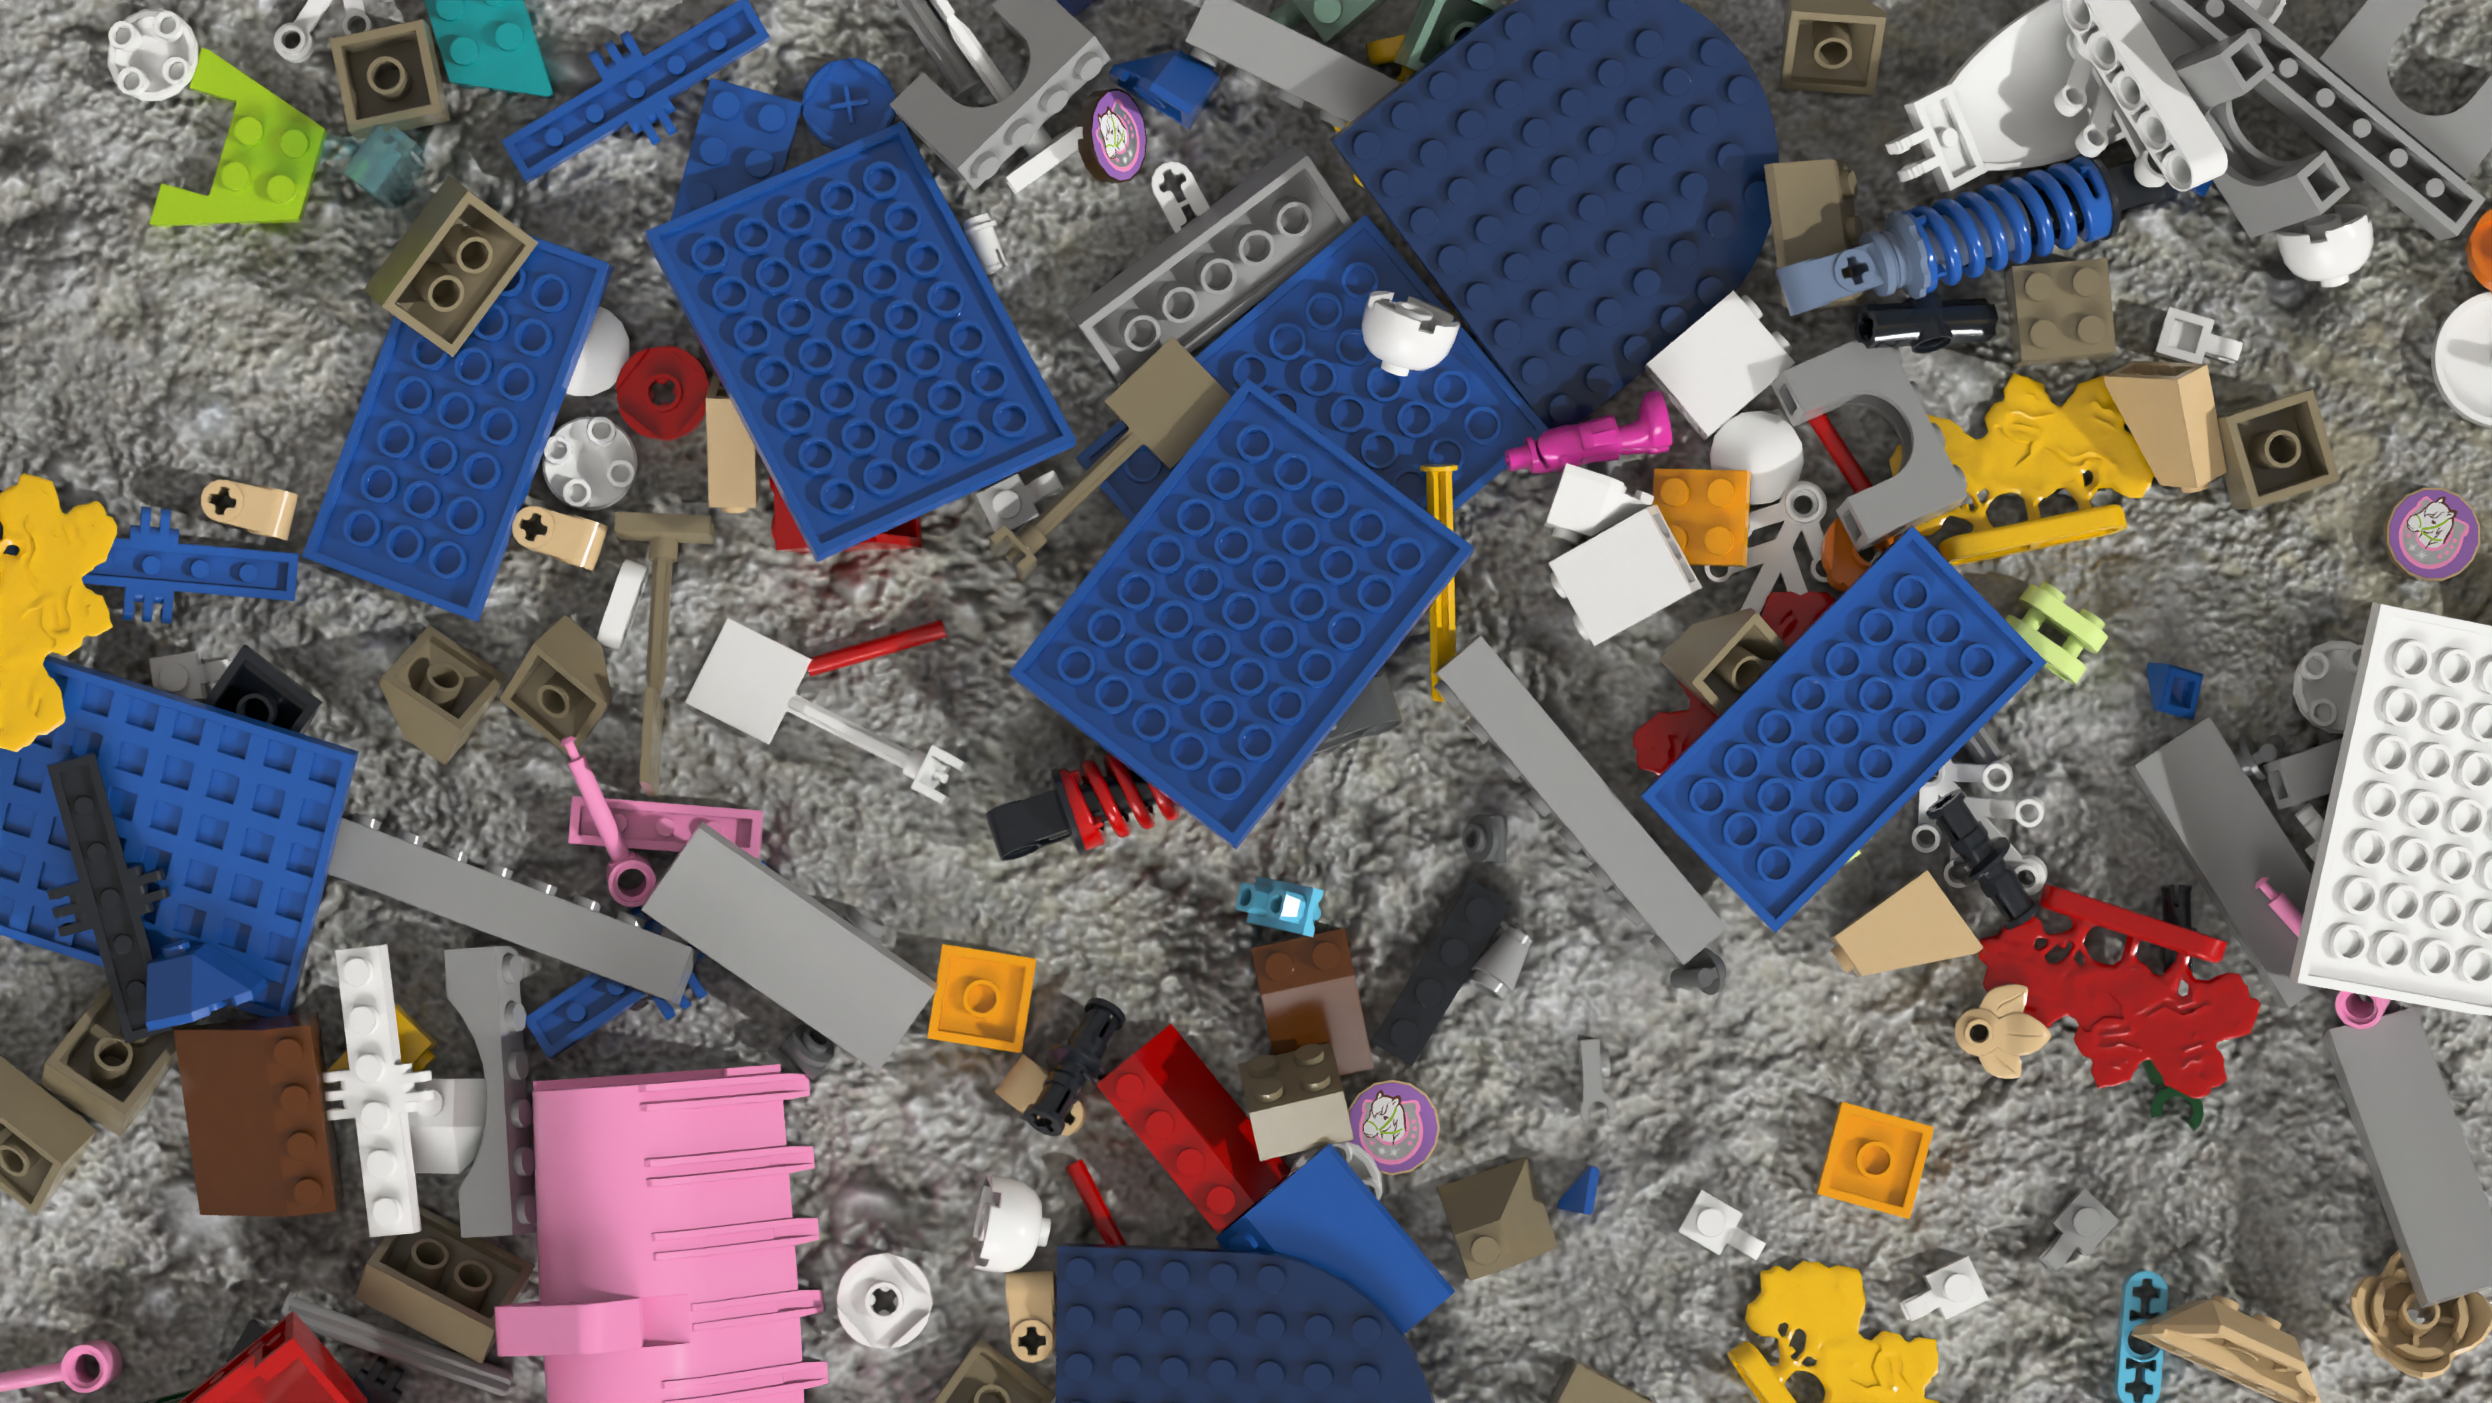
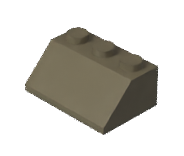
M1822 159L1764 165L1778 269L1815 257L1820 259L1859 246V239L1861 234L1864 233L1860 217L1858 215L1855 216L1853 197H1856L1858 193L1856 175L1853 169H1849L1847 162L1836 159ZM1851 268L1842 269L1844 279L1853 277ZM1780 285L1783 307H1787ZM1866 291L1831 301V304L1810 310L1809 312L1867 303Z
M448 176L363 291L384 309L454 357L537 246L538 242Z
M0 1054V1188L36 1216L82 1159L97 1130L90 1126L81 1115L68 1109L50 1095L45 1087L32 1081L14 1067L5 1056Z
M419 1206L422 1231L412 1234L384 1236L365 1266L354 1298L482 1364L496 1342L494 1307L517 1304L534 1271L535 1265L481 1237L461 1238L460 1226Z

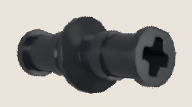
M1962 789L1954 790L1932 804L1926 811V815L1930 820L1936 819L1950 839V845L1960 855L1953 862L1955 869L1967 865L1970 868L1962 878V883L1968 885L1974 881H1979L1980 888L1986 897L1991 898L2004 917L2002 924L2006 930L2024 924L2040 911L2042 905L2038 899H2031L2018 880L2016 871L2004 860L2003 857L2010 848V842L2006 837L1990 839L1988 831L1982 822L1977 821L1963 801L1966 796Z
M1089 999L1084 1008L1086 1014L1079 1027L1072 1032L1067 1045L1051 1047L1046 1054L1045 1063L1050 1073L1043 1083V1089L1036 1102L1028 1105L1023 1115L1025 1120L1034 1129L1045 1135H1061L1065 1129L1064 1119L1072 1105L1077 1103L1081 1094L1093 1095L1097 1086L1093 1079L1102 1080L1107 1073L1106 1066L1101 1062V1059L1106 1052V1045L1115 1030L1123 1027L1126 1018L1119 1007L1105 999Z

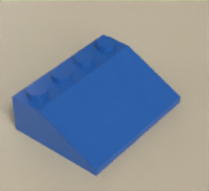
M1331 1143L1258 1200L1215 1238L1224 1249L1266 1251L1297 1257L1309 1261L1311 1265L1324 1269L1339 1278L1347 1279L1379 1304L1404 1334L1455 1292Z

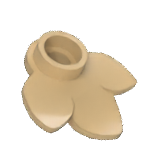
M2006 984L1989 990L1983 997L1979 1008H1972L1963 1012L1955 1023L1954 1036L1959 1047L1970 1055L1978 1056L1985 1071L1998 1078H2019L2021 1076V1060L2019 1056L2029 1055L2038 1051L2051 1038V1033L2044 1024L2031 1015L2023 1013L2028 996V988L2024 985ZM1982 1024L1987 1027L1988 1033L1983 1040L1976 1041L1970 1037V1029L1974 1025Z

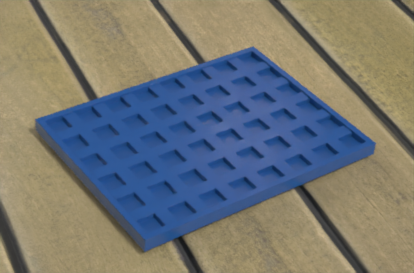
M47 655L43 666L61 690L65 712L64 723L47 735H38L31 745L21 748L18 752L0 748V935L104 967L93 929L67 936H59L58 926L76 920L74 914L54 918L52 908L70 903L69 895L60 899L49 900L47 889L79 880L47 764L95 752L127 867L142 864L144 872L163 868L166 876L162 880L151 882L147 885L149 891L168 886L171 896L152 902L154 911L141 915L153 959L162 953L160 949L162 946L175 941L189 940L190 946L207 942L263 976L266 980L267 988L253 1000L235 1006L232 1005L231 998L226 999L227 1006L266 1018L292 1015L359 751Z

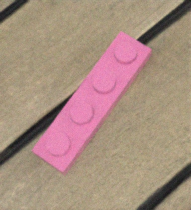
M572 796L568 843L605 847L582 796ZM605 798L627 848L680 852L700 823L704 822L754 858L760 859L764 811Z

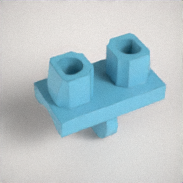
M1257 876L1255 884L1242 882L1240 885L1236 910L1248 912L1247 923L1313 937L1314 923L1321 916V909L1318 903L1322 899L1324 890Z

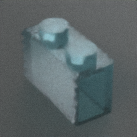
M376 125L343 173L360 188L391 210L398 209L397 202L404 201L403 194L409 193L408 187L415 186L414 179L420 178L419 171L426 170L425 164L419 158L423 149L394 126L388 132H385Z

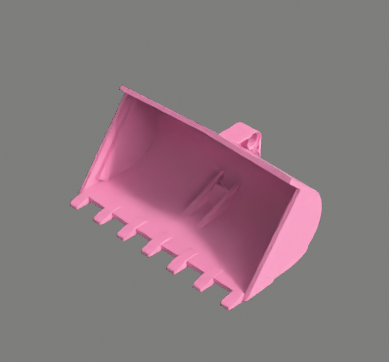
M774 1064L533 1081L539 1301L494 1307L497 1356H543L547 1403H804V1389L829 1383L827 1362H802L800 1317L823 1312L824 1303L823 1290H798L795 1245L819 1240L818 1218H793L789 1173L815 1168L814 1148L812 1146H787L783 1100L810 1095L809 1076L796 1073L781 1074V1065Z

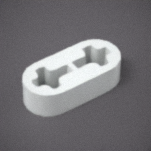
M1170 161L1162 164L1155 170L1152 176V191L1174 233L1179 232L1187 224L1183 209L1190 207L1195 217L1202 215L1210 209L1195 178L1185 165ZM1171 172L1175 178L1181 176L1185 178L1186 181L1181 184V192L1185 198L1184 201L1178 203L1171 191L1163 193L1160 190V187L1165 184L1164 175Z
M625 559L599 629L597 641L602 646L619 652L622 650L647 582L649 566L629 559Z

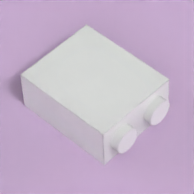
M1734 290L1645 365L1647 375L1704 441L1774 383L1782 371L1791 368L1795 364L1790 357L1794 350L1788 341L1778 331L1770 334L1759 321L1763 314L1758 306L1747 295L1740 298Z
M1657 504L1639 511L1549 562L1553 570L1550 573V579L1555 590L1562 598L1567 597L1576 612L1573 615V621L1578 632L1585 640L1590 639L1594 646L1611 639L1702 588Z

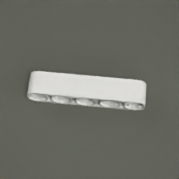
M2063 0L2062 10L2067 24L2172 188L2180 192H2186L2223 175L2228 165L2227 154L2223 145L2131 1Z

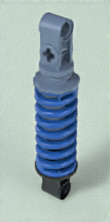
M2080 153L2068 165L2056 163L2047 168L2046 171L2033 170L2028 172L2023 178H2007L2000 186L1988 184L1980 188L1977 193L1965 191L1956 196L1954 200L1949 198L1939 199L1932 204L1931 208L1925 205L1914 207L1908 211H1892L1887 215L1884 231L1871 230L1861 234L1858 247L1820 259L1815 257L1776 270L1790 316L1831 304V301L1872 289L1879 297H1886L1894 294L1896 289L1902 288L1913 299H1919L1936 289L1939 278L1944 284L1953 286L1961 280L1962 272L1967 277L1975 279L1984 273L1985 265L1990 270L2001 271L2008 264V258L2013 263L2023 264L2030 258L2031 251L2037 256L2046 257L2053 251L2054 244L2063 250L2071 249L2076 243L2077 236L2082 241L2089 243L2114 238L2120 227V211L2132 207L2137 209L2174 197L2175 193L2168 182L2161 187H2145L2141 185L2134 175V163L2137 158L2123 162L2120 166L2107 169L2098 156L2089 158ZM2036 187H2039L2040 191L2037 192L2035 190ZM1851 268L1853 277L1844 279L1842 269Z

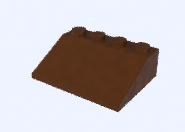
M318 1012L174 1028L200 1215L292 1217L336 1212L344 1198L334 1121H327L326 1111L332 1109L331 1101H325L324 1092L329 1091V1085L322 1081V1072L327 1071Z

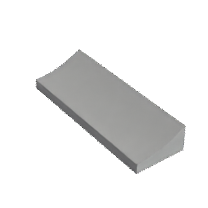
M1293 144L1211 205L1210 209L1202 215L1196 216L1184 225L1179 232L1172 234L1067 314L1121 386L1172 336L1189 353L1194 351L1281 286L1350 228L1354 222L1310 157Z
M2210 716L2131 764L2127 769L2280 1009H2290L2319 987L2289 980L2298 937L2268 905L2270 899L2260 888L2255 890V883L2261 877H2269L2267 880L2269 885L2277 893L2283 892L2297 909L2304 914L2312 875L2257 789L2240 767L2237 758Z
M704 822L700 823L650 891L641 911L878 1073L937 990L938 983Z
M2416 1006L2384 1015L2376 1025L2367 1029H2356L2348 1025L2328 1029L2322 1039L2420 1309L2492 1287V1213Z

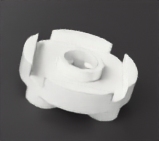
M891 1252L868 1255L853 1264L842 1277L837 1295L838 1317L846 1332L862 1345L880 1349L900 1347L916 1338L926 1326L933 1306L931 1286L922 1269L907 1257ZM880 1288L883 1292L892 1289L896 1293L897 1297H895L893 1303L897 1308L894 1312L889 1313V1311L883 1309L878 1313L874 1310L872 1305L877 1299L873 1292L876 1289Z

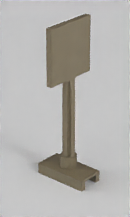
M1172 336L1104 401L1128 427V432L1032 523L1027 521L1015 533L1005 525L1001 526L990 537V549L997 556L1004 548L1008 547L1010 551L1005 554V557L1011 563L1017 557L1021 560L1016 565V576L1024 583L1037 570V558L1034 554L1047 542L1045 537L1138 448L1146 446L1169 470L1173 469L1231 399V396Z
M615 512L614 531L618 539L625 541H649L648 560L653 562L646 662L648 687H645L639 776V783L649 798H658L664 713V704L660 695L666 679L673 563L677 562L678 543L714 544L715 525L711 523V515Z

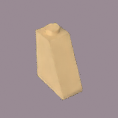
M2132 361L2104 376L2105 386L2160 486L2181 487V491L2184 493H2194L2207 489L2210 486V481L2227 473L2208 364Z
M714 370L706 396L709 507H721V511L726 513H743L748 511L749 508L757 507L761 485V457Z
M1928 870L1919 872L1829 937L1835 945L1830 950V953L1837 964L1846 974L1853 970L1857 976L1976 954L1983 949V946Z

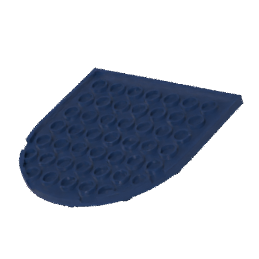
M1512 0L1477 22L1329 139L1515 390L1548 429L1565 424H1578L1645 371V365L1727 295L1733 290L1736 292L1752 269L1772 223L1764 165L1779 163V150L1775 124L1768 100L1756 74L1730 38L1712 21L1678 0Z
M1060 1243L1057 1246L1056 1403H1435L1432 1390L1429 1389L1415 1350L1389 1314L1368 1294L1347 1279L1339 1278L1324 1269L1311 1265L1309 1261L1280 1253L1256 1250Z

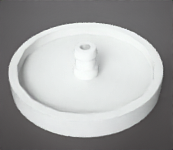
M2490 291L2468 299L2451 311L2436 333L2431 352L2433 378L2444 401L2462 418L2487 428H2492V294Z

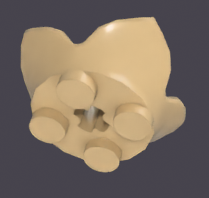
M2399 1249L2390 1257L2380 1275H2367L2360 1279L2351 1292V1310L2358 1327L2370 1340L2373 1353L2380 1358L2386 1359L2393 1367L2411 1377L2430 1379L2443 1375L2450 1368L2454 1357L2473 1350L2485 1340L2492 1330V1306L2479 1292L2420 1309ZM2411 1309L2418 1311L2417 1318L2425 1319L2422 1324L2415 1323L2409 1317L2408 1313Z

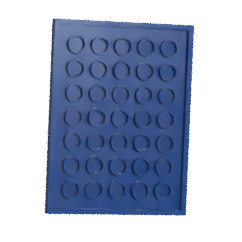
M903 121L646 231L645 239L816 563L1075 446L1076 438Z
M1365 214L1194 359L1231 397L1248 378L1426 512V472L1420 471V465L1457 464L1458 470L1452 471L1454 513L1507 468L1505 462L1506 450L1523 446L1525 437L1531 436L1533 440H1536L1544 431L1549 429L1461 325L1448 355L1436 366L1424 371L1409 370L1408 376L1395 375L1381 368L1383 360L1377 358L1369 351L1362 333L1363 313L1370 293L1374 291L1394 292L1392 302H1407L1410 296L1436 305L1447 312L1449 311ZM1120 420L1080 453L1076 460L1087 471L1128 432V427ZM1141 446L1099 487L1130 523L1173 469L1169 470L1146 446Z
M1247 378L1009 672V675L1013 680L1236 850L1474 552V547Z

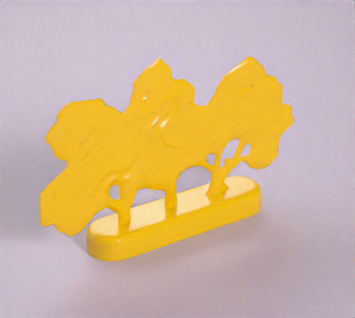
M2012 373L2003 390L2005 396L2003 401L1995 402L1984 417L1988 432L1984 437L1977 440L1963 432L1962 428L1953 421L1927 414L1930 422L1936 423L1943 433L1945 439L1944 449L1952 465L1956 464L1962 470L1967 482L1966 492L1971 497L1975 509L1971 511L1969 504H1964L1961 508L1958 506L1955 510L1914 528L1922 536H1930L1942 528L1945 519L1949 516L1962 518L1973 525L1971 533L1947 538L1938 546L1939 553L1953 567L2111 535L2128 527L2124 510L2120 505L2110 504L2092 508L2090 500L2099 488H2111L2128 498H2142L2151 487L2155 475L2132 433L2125 430L2124 425H2126V422L2105 386V375L2078 383L2074 393L2069 396L2063 406H2058L2051 402L2044 384L2027 376ZM1901 444L1896 447L1894 454L1889 459L1893 477L1898 473L1901 465ZM2089 470L2092 472L2093 481L2091 484L2084 486L2083 473ZM2066 488L2078 503V511L2041 518L2038 506L2042 499L2048 498L2057 489ZM1986 489L1988 492L1987 499L1984 503H1981L1977 494ZM2006 493H2015L2022 497L2025 502L2028 521L1994 528L1986 514L1990 502L1995 497Z
M26 473L19 476L17 485L9 486L0 493V522L3 525V538L0 540V748L18 752L21 748L31 745L38 735H47L65 721L62 693L55 680L48 675L43 666L45 657L51 652L67 656L82 645L83 638L87 635L96 637L113 628L110 621V613L103 596L85 588L82 577L92 571L95 566L106 562L108 553L117 535V524L113 517L107 516L105 508L99 501L77 505L67 514L62 513L53 481ZM10 545L18 546L20 550L17 555L3 553L7 546Z
M1803 1260L1790 1271L1780 1266H1774L1770 1270H1762L1760 1272L1761 1293L1747 1305L1745 1321L1755 1333L1762 1337H1773L1778 1340L1780 1351L1779 1363L1777 1366H1770L1759 1350L1748 1341L1741 1342L1727 1353L1731 1363L1760 1403H1797L1785 1387L1788 1377L1795 1371H1806L1818 1377L1825 1389L1824 1400L1821 1403H1940L1924 1397L1925 1387L1931 1382L1932 1377L1938 1374L1939 1354L1936 1339L1918 1337L1909 1342L1905 1341L1901 1334L1881 1331L1872 1340H1868L1858 1333L1860 1318L1864 1314L1866 1304L1862 1276L1858 1269L1840 1265L1828 1268L1820 1262ZM1785 1322L1788 1324L1787 1333L1781 1337L1777 1329L1780 1324ZM1801 1329L1806 1334L1805 1347L1796 1359H1792L1791 1355L1796 1351L1792 1346L1789 1347L1795 1331ZM1807 1356L1817 1360L1815 1365L1808 1367L1804 1366L1802 1362Z

